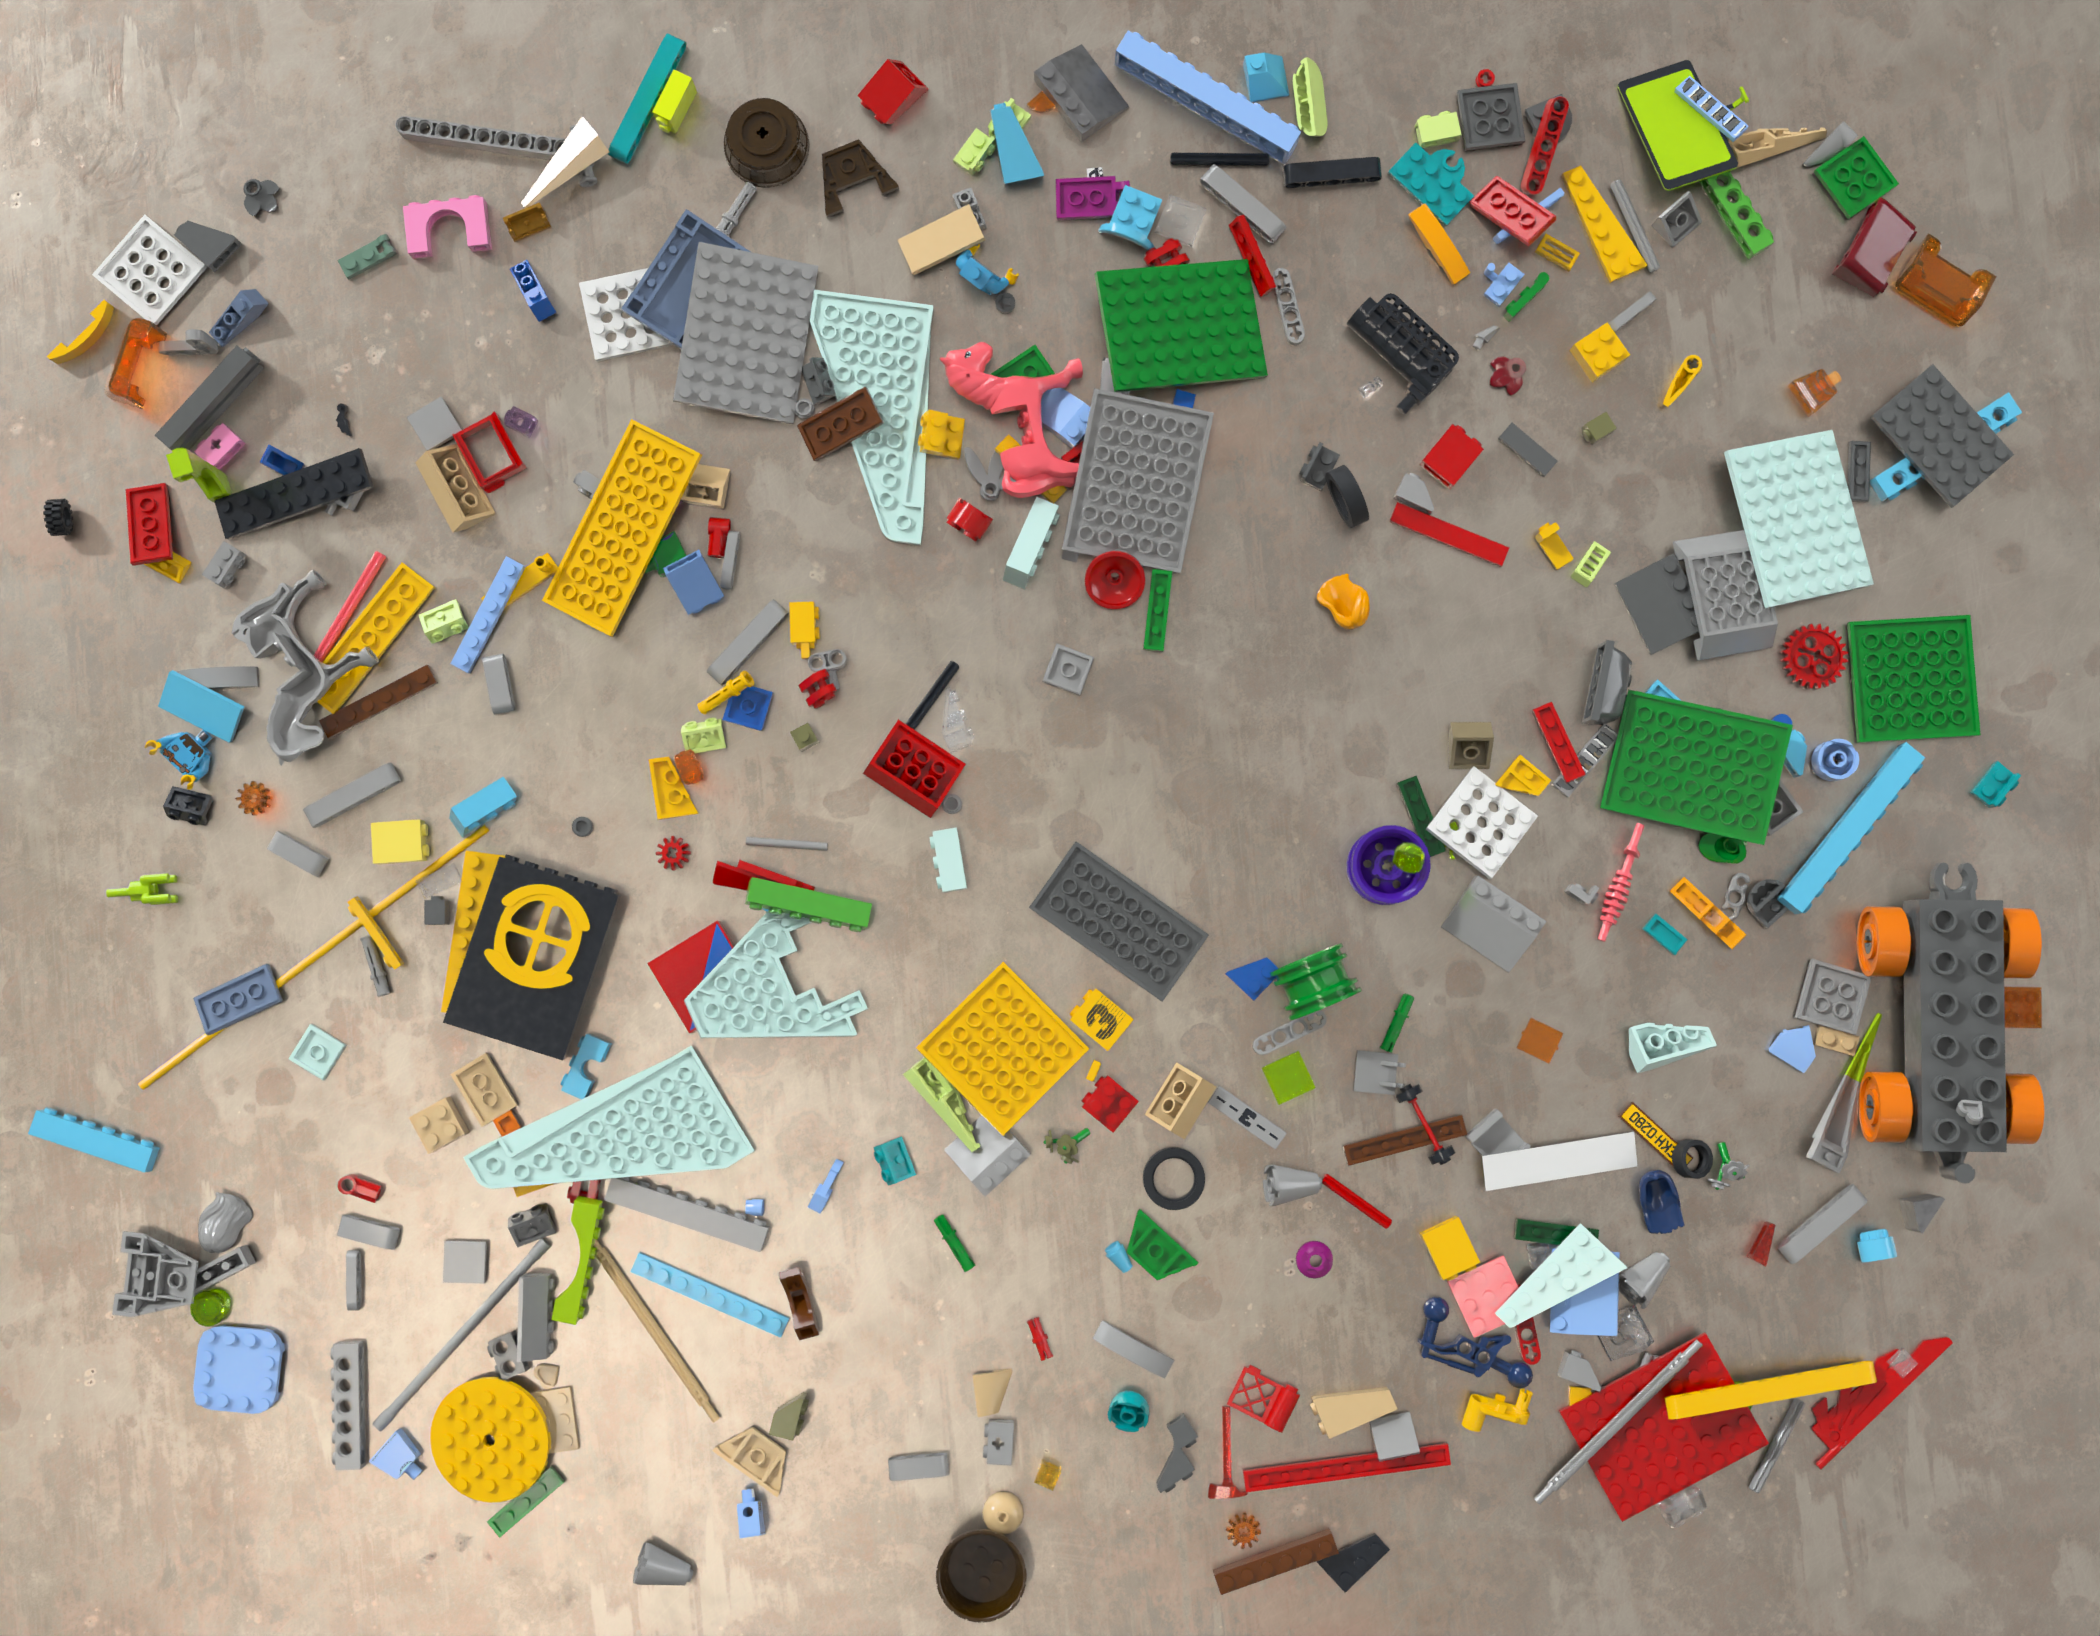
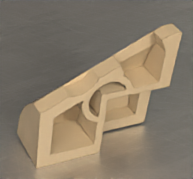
M1012 1368L973 1375L978 1417L999 1413L1012 1375Z

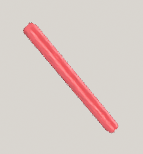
M378 551L374 553L316 650L314 656L320 662H323L330 653L386 559V556Z

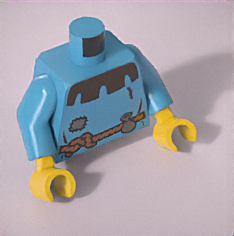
M980 244L963 251L956 260V266L961 270L959 274L989 295L999 293L1009 284H1015L1019 273L1016 275L1012 274L1013 269L1010 268L1006 276L1000 278L975 259L972 255L977 252Z
M202 730L196 737L188 732H179L167 735L156 741L149 740L146 742L145 748L149 746L155 748L150 750V755H155L158 748L161 749L159 752L183 775L181 777V785L185 782H190L187 784V789L191 790L194 782H197L208 773L212 753L205 745L212 739V736L205 730Z

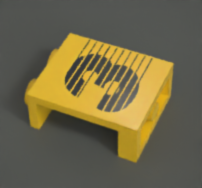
M1096 988L1094 991L1089 989L1082 998L1085 1002L1080 1007L1076 1005L1070 1012L1072 1016L1070 1021L1109 1051L1134 1019Z

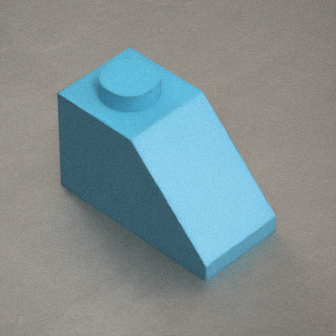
M1795 729L1791 732L1784 761L1785 767L1793 778L1803 774L1807 751L1805 737Z

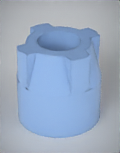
M764 1199L746 1200L745 1214L763 1216Z

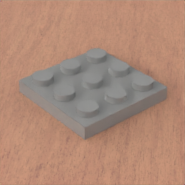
M1810 959L1794 1018L1856 1035L1872 977L1819 960Z

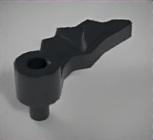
M340 403L337 406V410L340 412L336 419L338 422L337 427L340 428L341 433L352 436L348 419L345 417L348 406Z

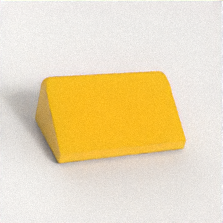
M173 552V560L144 565L177 583H181L191 565V561Z

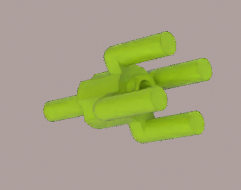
M169 873L143 875L140 877V881H131L128 888L107 889L106 895L108 898L130 896L132 902L141 901L143 904L151 905L178 903L177 895H158L159 889L157 885L176 883L177 876L169 875Z

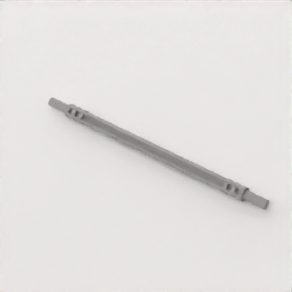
M1696 1339L1683 1353L1680 1352L1547 1482L1548 1485L1534 1498L1535 1501L1541 1504L1553 1491H1558L1689 1362L1688 1359L1703 1345Z

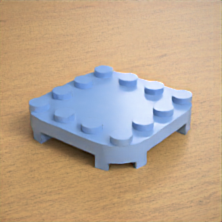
M218 1325L203 1332L197 1349L193 1385L196 1404L210 1410L249 1414L262 1413L271 1408L280 1395L278 1389L282 1353L285 1351V1344L282 1343L274 1330Z

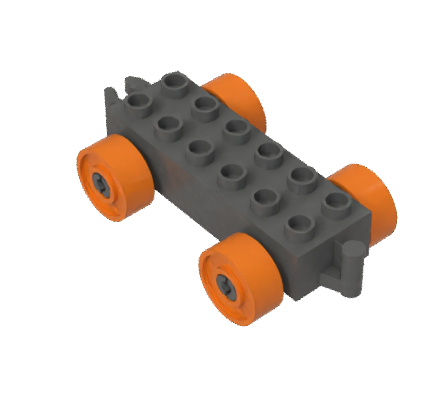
M1937 863L1930 874L1929 889L1931 893L1929 899L1903 901V909L1901 907L1867 906L1863 909L1859 918L1857 954L1863 974L1868 977H1901L1904 974L1905 1075L1902 1072H1866L1860 1084L1858 1110L1862 1133L1868 1142L1903 1143L1906 1141V1149L1933 1151L1939 1164L1940 1175L1945 1179L1966 1184L1975 1178V1169L1969 1164L1964 1163L1967 1152H2007V1144H2035L2042 1133L2044 1100L2037 1078L2033 1074L2006 1073L2004 1000V978H2032L2035 975L2041 958L2042 938L2039 921L2033 910L2029 908H2003V900H1976L1975 891L1978 879L1976 871L1970 863H1963L1958 866V871L1962 876V884L1955 890L1950 889L1945 884V876L1949 870L1948 864ZM1961 1100L1982 1101L1984 1117L1980 1124L1972 1125L1966 1121L1965 1117L1957 1113L1956 1107Z

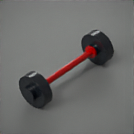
M1411 1083L1404 1086V1088L1400 1089L1401 1093L1397 1094L1396 1098L1399 1103L1407 1100L1408 1103L1413 1105L1435 1147L1433 1149L1435 1153L1428 1157L1431 1164L1439 1163L1443 1165L1451 1160L1450 1156L1456 1153L1452 1145L1446 1148L1443 1145H1439L1416 1102L1418 1099L1416 1095L1423 1092L1419 1084L1413 1087Z

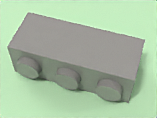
M248 1246L238 1247L199 1268L197 1271L195 1294L255 1264L256 1261Z

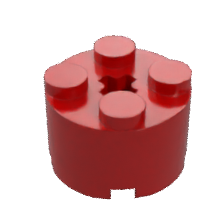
M959 497L947 516L948 521L946 523L958 531L963 528L965 530L963 534L976 542L978 539L981 540L993 519Z

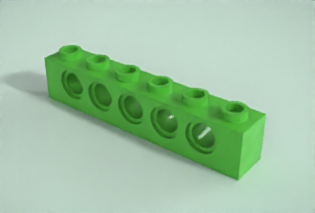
M1731 171L1699 181L1748 260L1768 249L1774 243L1771 231L1765 228L1762 223V217L1759 213L1755 212L1750 198L1744 195L1739 181L1734 179L1730 173ZM1717 180H1722L1724 182V186H1720L1717 183ZM1727 196L1733 197L1735 203H1731ZM1738 213L1744 214L1746 220L1740 219ZM1749 230L1755 231L1756 237L1751 236Z

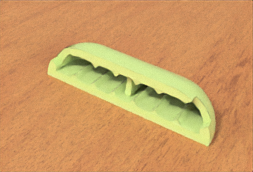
M1306 57L1300 61L1301 65L1296 74H1293L1297 122L1300 130H1303L1305 134L1319 137L1326 133L1328 126L1323 79L1317 64L1312 59Z

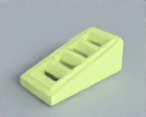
M1594 541L1572 573L1571 578L1584 587H1588L1611 552ZM1592 551H1595L1596 553H1598L1599 555H1601L1603 558H1602V559L1599 558L1598 556H1596L1595 554H1593ZM1588 557H1589L1590 559H1592L1593 561H1595L1596 563H1598V565H1596L1595 563H1593L1592 561H1590V560L1588 559ZM1585 564L1587 567L1591 568V569L1594 570V571H1593V572L1590 571L1589 569H1587V568L1584 567L1583 565Z

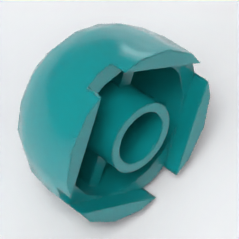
M1123 1391L1112 1399L1107 1415L1110 1423L1112 1420L1116 1424L1115 1427L1125 1432H1137L1139 1428L1147 1426L1150 1409L1144 1396L1134 1391Z

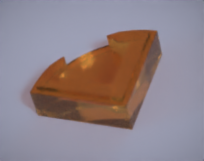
M1042 91L1027 103L1029 109L1039 113L1049 112L1055 108V105Z

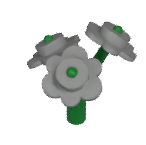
M1722 1142L1717 1144L1722 1158L1718 1179L1708 1178V1182H1711V1186L1716 1190H1724V1187L1731 1186L1722 1182V1178H1729L1730 1181L1744 1179L1748 1173L1746 1169L1749 1167V1165L1744 1166L1743 1162L1731 1160L1726 1143Z

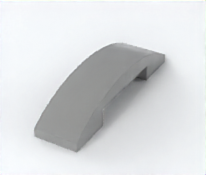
M255 666L210 667L176 671L209 689L259 687L258 667Z
M1103 1320L1093 1336V1339L1103 1346L1164 1379L1175 1361Z

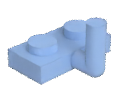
M1493 263L1488 264L1484 271V275L1493 283L1483 296L1498 307H1500L1525 275L1511 263H1508L1499 275L1493 272L1495 270V264Z

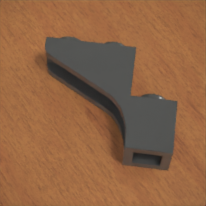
M1184 1413L1166 1424L1173 1437V1448L1156 1481L1160 1493L1171 1491L1176 1487V1482L1181 1479L1183 1481L1187 1480L1193 1475L1192 1472L1195 1470L1182 1448L1184 1446L1189 1448L1195 1444L1198 1435Z

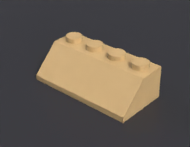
M457 444L428 450L415 462L453 533L469 529L495 514L486 494L478 484Z

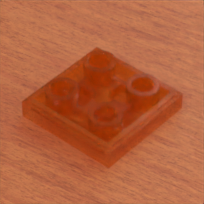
M2004 987L2005 1028H2042L2041 987Z

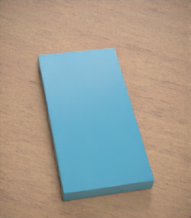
M174 670L168 674L158 707L228 743L234 739L244 710V706Z

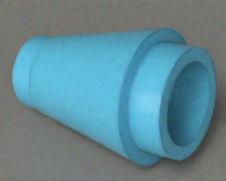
M1115 1241L1105 1249L1106 1257L1123 1273L1133 1267L1123 1244Z

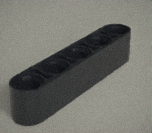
M1379 157L1290 163L1283 166L1284 185L1286 188L1367 183L1382 179Z

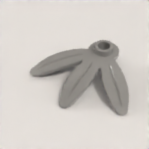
M966 447L964 449L965 460L972 476L981 485L980 495L987 501L996 500L1000 491L1003 490V477L999 479L1003 469L1001 456L994 451L989 463L988 474L986 475L985 469L975 452L971 448ZM986 490H991L993 494H988Z

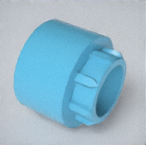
M1888 1230L1867 1231L1859 1235L1861 1241L1857 1242L1861 1263L1898 1257L1894 1238L1888 1235Z

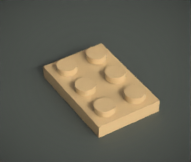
M488 1053L481 1055L450 1074L481 1127L518 1106Z
M572 1387L530 1392L543 1409L547 1418L548 1431L551 1433V1449L549 1454L579 1449Z

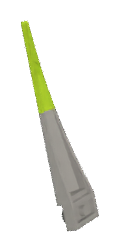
M1880 1013L1876 1014L1812 1136L1814 1138L1813 1143L1806 1156L1839 1174L1848 1156L1860 1084L1882 1018Z

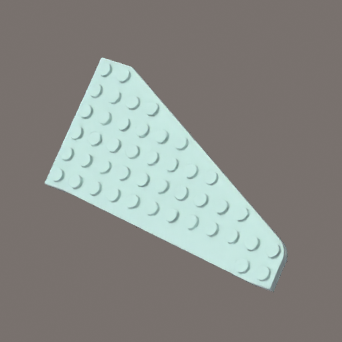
M814 290L810 323L822 358H824L828 366V373L834 384L837 402L863 387H867L884 421V424L851 442L881 531L890 541L921 545L924 525L926 453L920 452L918 438L922 434L923 428L920 425L921 416L928 411L930 338L934 307L933 305Z

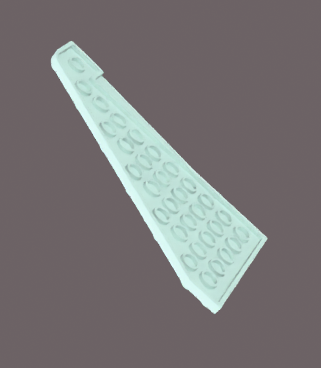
M690 1046L665 1061L483 1145L463 1158L480 1185L490 1189L725 1169L754 1152V1149L693 1047Z

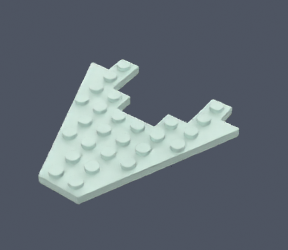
M769 910L684 1000L700 1038L850 1037L857 1035L850 1017L868 1008L860 990L825 1006H822L815 988L796 996L779 959L797 951L789 932L812 922L809 921L810 918L794 919L789 917L790 914L781 913V915L770 913Z

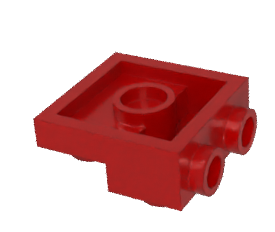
M1108 1075L1105 1078L1101 1076L1094 1085L1097 1087L1092 1094L1088 1092L1081 1100L1084 1103L1081 1107L1114 1133L1139 1101Z

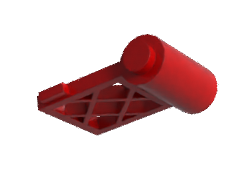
M1252 1365L1249 1368L1244 1367L1227 1405L1283 1433L1300 1397V1394L1297 1393L1299 1389L1290 1384H1287L1286 1387L1261 1375V1370ZM1246 1372L1255 1377L1257 1385L1245 1387L1243 1378ZM1242 1384L1243 1389L1238 1391L1240 1385ZM1270 1384L1276 1387L1273 1395L1264 1398L1261 1389L1262 1385ZM1258 1387L1262 1399L1250 1402L1247 1390ZM1244 1392L1247 1404L1240 1406L1232 1402L1236 1394ZM1270 1399L1269 1404L1267 1406L1265 1400ZM1263 1401L1266 1410L1261 1417L1254 1413L1252 1405ZM1249 1406L1251 1411L1247 1410L1244 1407Z

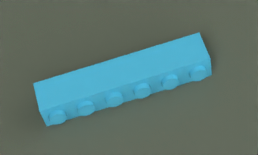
M45 1107L44 1110H36L28 1132L29 1135L144 1173L152 1171L160 1149L153 1146L154 1142L145 1139L138 1141L131 1134L122 1133L120 1135L115 1133L113 1128H99L92 1121L84 1120L81 1122L76 1120V1116L70 1114L62 1116L57 1114V1110Z

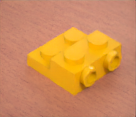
M934 410L926 411L922 414L920 425L923 426L922 434L918 438L920 452L958 460L961 454L965 419L948 416V413Z

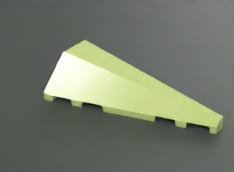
M925 1057L903 1074L904 1077L971 1152L977 1150L980 1144L976 1143L972 1134L974 1129L972 1124H968L965 1116L967 1111L959 1092Z

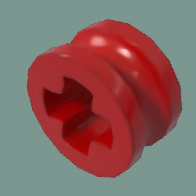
M1489 69L1481 70L1475 79L1476 85L1478 87L1492 86L1495 75ZM1486 75L1488 82L1483 83L1484 80L1480 78H1483V76Z

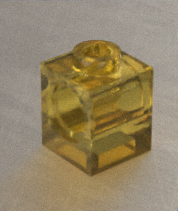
M1042 1459L1034 1477V1483L1053 1491L1061 1474V1467Z

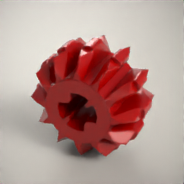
M671 836L670 842L667 838H664L665 846L657 845L658 848L662 849V852H656L657 856H662L658 863L665 862L663 866L665 869L669 868L671 864L672 871L676 870V864L679 868H684L681 861L689 862V859L684 858L685 855H691V851H684L689 847V844L681 845L683 839L679 838L676 842L675 836ZM671 849L678 851L675 853L677 857H669Z

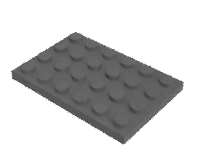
M1934 364L1929 366L1870 417L1951 508L1957 505L2014 455Z

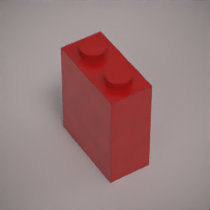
M1452 424L1419 465L1451 490L1484 448L1481 447L1482 444L1477 439H1471L1467 436L1466 431L1461 426Z

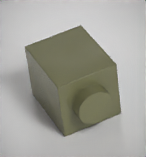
M1604 412L1582 427V434L1585 440L1590 441L1593 445L1613 433L1617 428L1608 413Z
M809 723L790 732L801 752L820 743Z

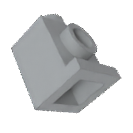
M583 470L582 473L579 472L573 480V483L579 487L578 491L587 497L590 495L591 499L601 482L600 479L586 470Z

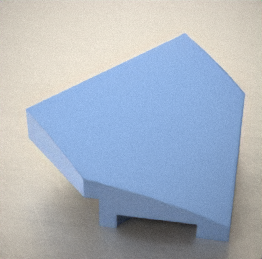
M1809 1025L1792 1030L1784 1029L1783 1033H1780L1769 1047L1770 1053L1802 1073H1805L1816 1057Z

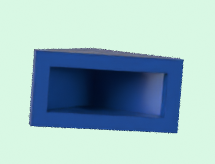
M268 445L260 460L261 464L281 475L300 470L304 465L303 462L271 445Z

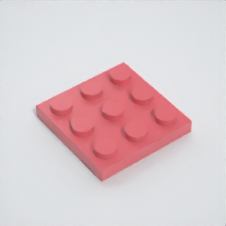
M1504 1255L1479 1265L1472 1271L1461 1273L1453 1280L1447 1281L1474 1338L1505 1324L1495 1312L1519 1288Z

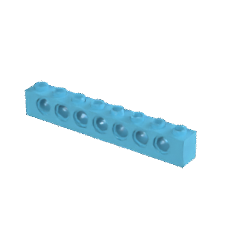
M2009 392L1977 412L1995 434L2001 431L2000 426L2003 424L2006 426L2011 425L2018 420L2016 416L2022 413ZM1993 413L1999 416V421L1994 419ZM1907 458L1870 480V485L1881 501L1887 498L1891 501L1901 495L1899 490L1904 487L1906 490L1918 484L1916 480L1920 477L1923 480L1925 479L1917 469L1916 474L1910 472L1909 468L1913 465ZM1893 476L1899 479V485L1893 482Z

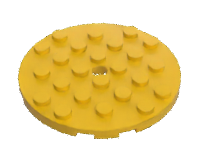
M482 1377L467 1381L452 1390L442 1400L434 1415L430 1441L435 1463L446 1481L454 1489L469 1498L490 1503L513 1499L527 1491L537 1482L548 1463V1454L551 1449V1433L548 1431L546 1415L537 1400L527 1390L512 1381L507 1382L498 1377ZM487 1435L494 1437V1445L487 1444Z

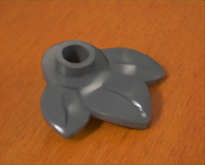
M257 179L248 180L243 188L246 195L244 206L247 212L255 216L260 209L267 212L276 211L277 201L273 195L279 191L278 185L271 180L262 182ZM257 187V191L252 193V188Z

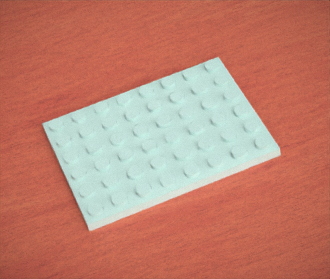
M1833 430L1724 452L1765 609L1874 584Z

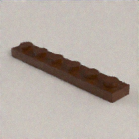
M425 665L336 711L335 714L322 718L319 722L327 738L331 739L438 684L430 666Z
M1462 1115L1428 1123L1438 1142L1468 1135ZM1419 1125L1343 1145L1347 1164L1350 1166L1433 1143L1424 1126Z

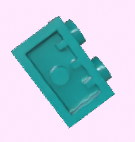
M1996 761L1970 793L1988 808L1999 807L2006 801V794L2018 786V779L2021 775L2019 773L2013 774L2000 762Z
M902 1136L874 1147L875 1160L880 1164L882 1178L887 1182L888 1186L916 1175Z

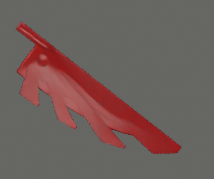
M1949 1337L1923 1340L1907 1360L1891 1367L1889 1366L1899 1353V1349L1878 1357L1874 1363L1877 1382L1861 1385L1854 1391H1852L1853 1387L1840 1389L1837 1405L1829 1412L1827 1398H1822L1811 1409L1817 1421L1812 1430L1830 1450L1815 1465L1822 1470L1952 1345V1340Z

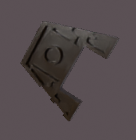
M859 139L822 154L825 214L827 218L844 211L837 191L875 177L882 196L899 189L896 181L890 177Z

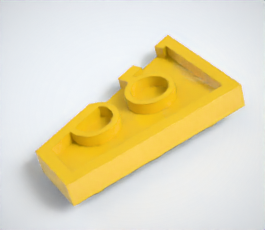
M669 756L648 759L657 820L698 814Z

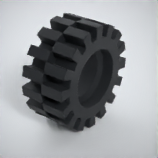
M65 498L50 499L45 502V511H43V515H45L44 522H46L45 527L48 528L47 532L51 536L70 535L73 530V517L71 515L73 512L70 510L71 505L68 504L69 501Z

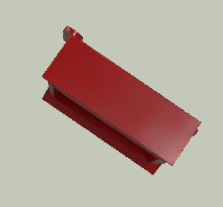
M495 411L486 418L456 434H452L478 484L486 493H491L505 485L504 480L527 469L503 427L500 416ZM492 425L513 464L484 479L464 439Z

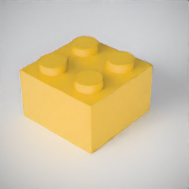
M1608 322L1575 343L1569 350L1592 383L1623 363L1630 356Z

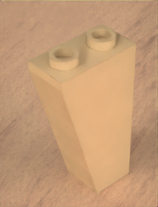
M1387 1387L1314 1395L1311 1397L1313 1403L1310 1404L1314 1416L1319 1415L1321 1420L1318 1425L1322 1435L1327 1434L1329 1439L1397 1410L1391 1392Z

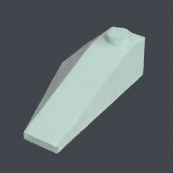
M1645 1023L1629 1028V1056L1637 1073L1656 1069L1717 1046L1709 1027L1687 1025L1685 1027L1673 1026V1024H1666L1664 1026L1655 1025V1023Z

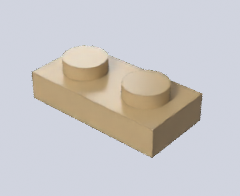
M1818 1025L1813 1045L1855 1056L1860 1037Z

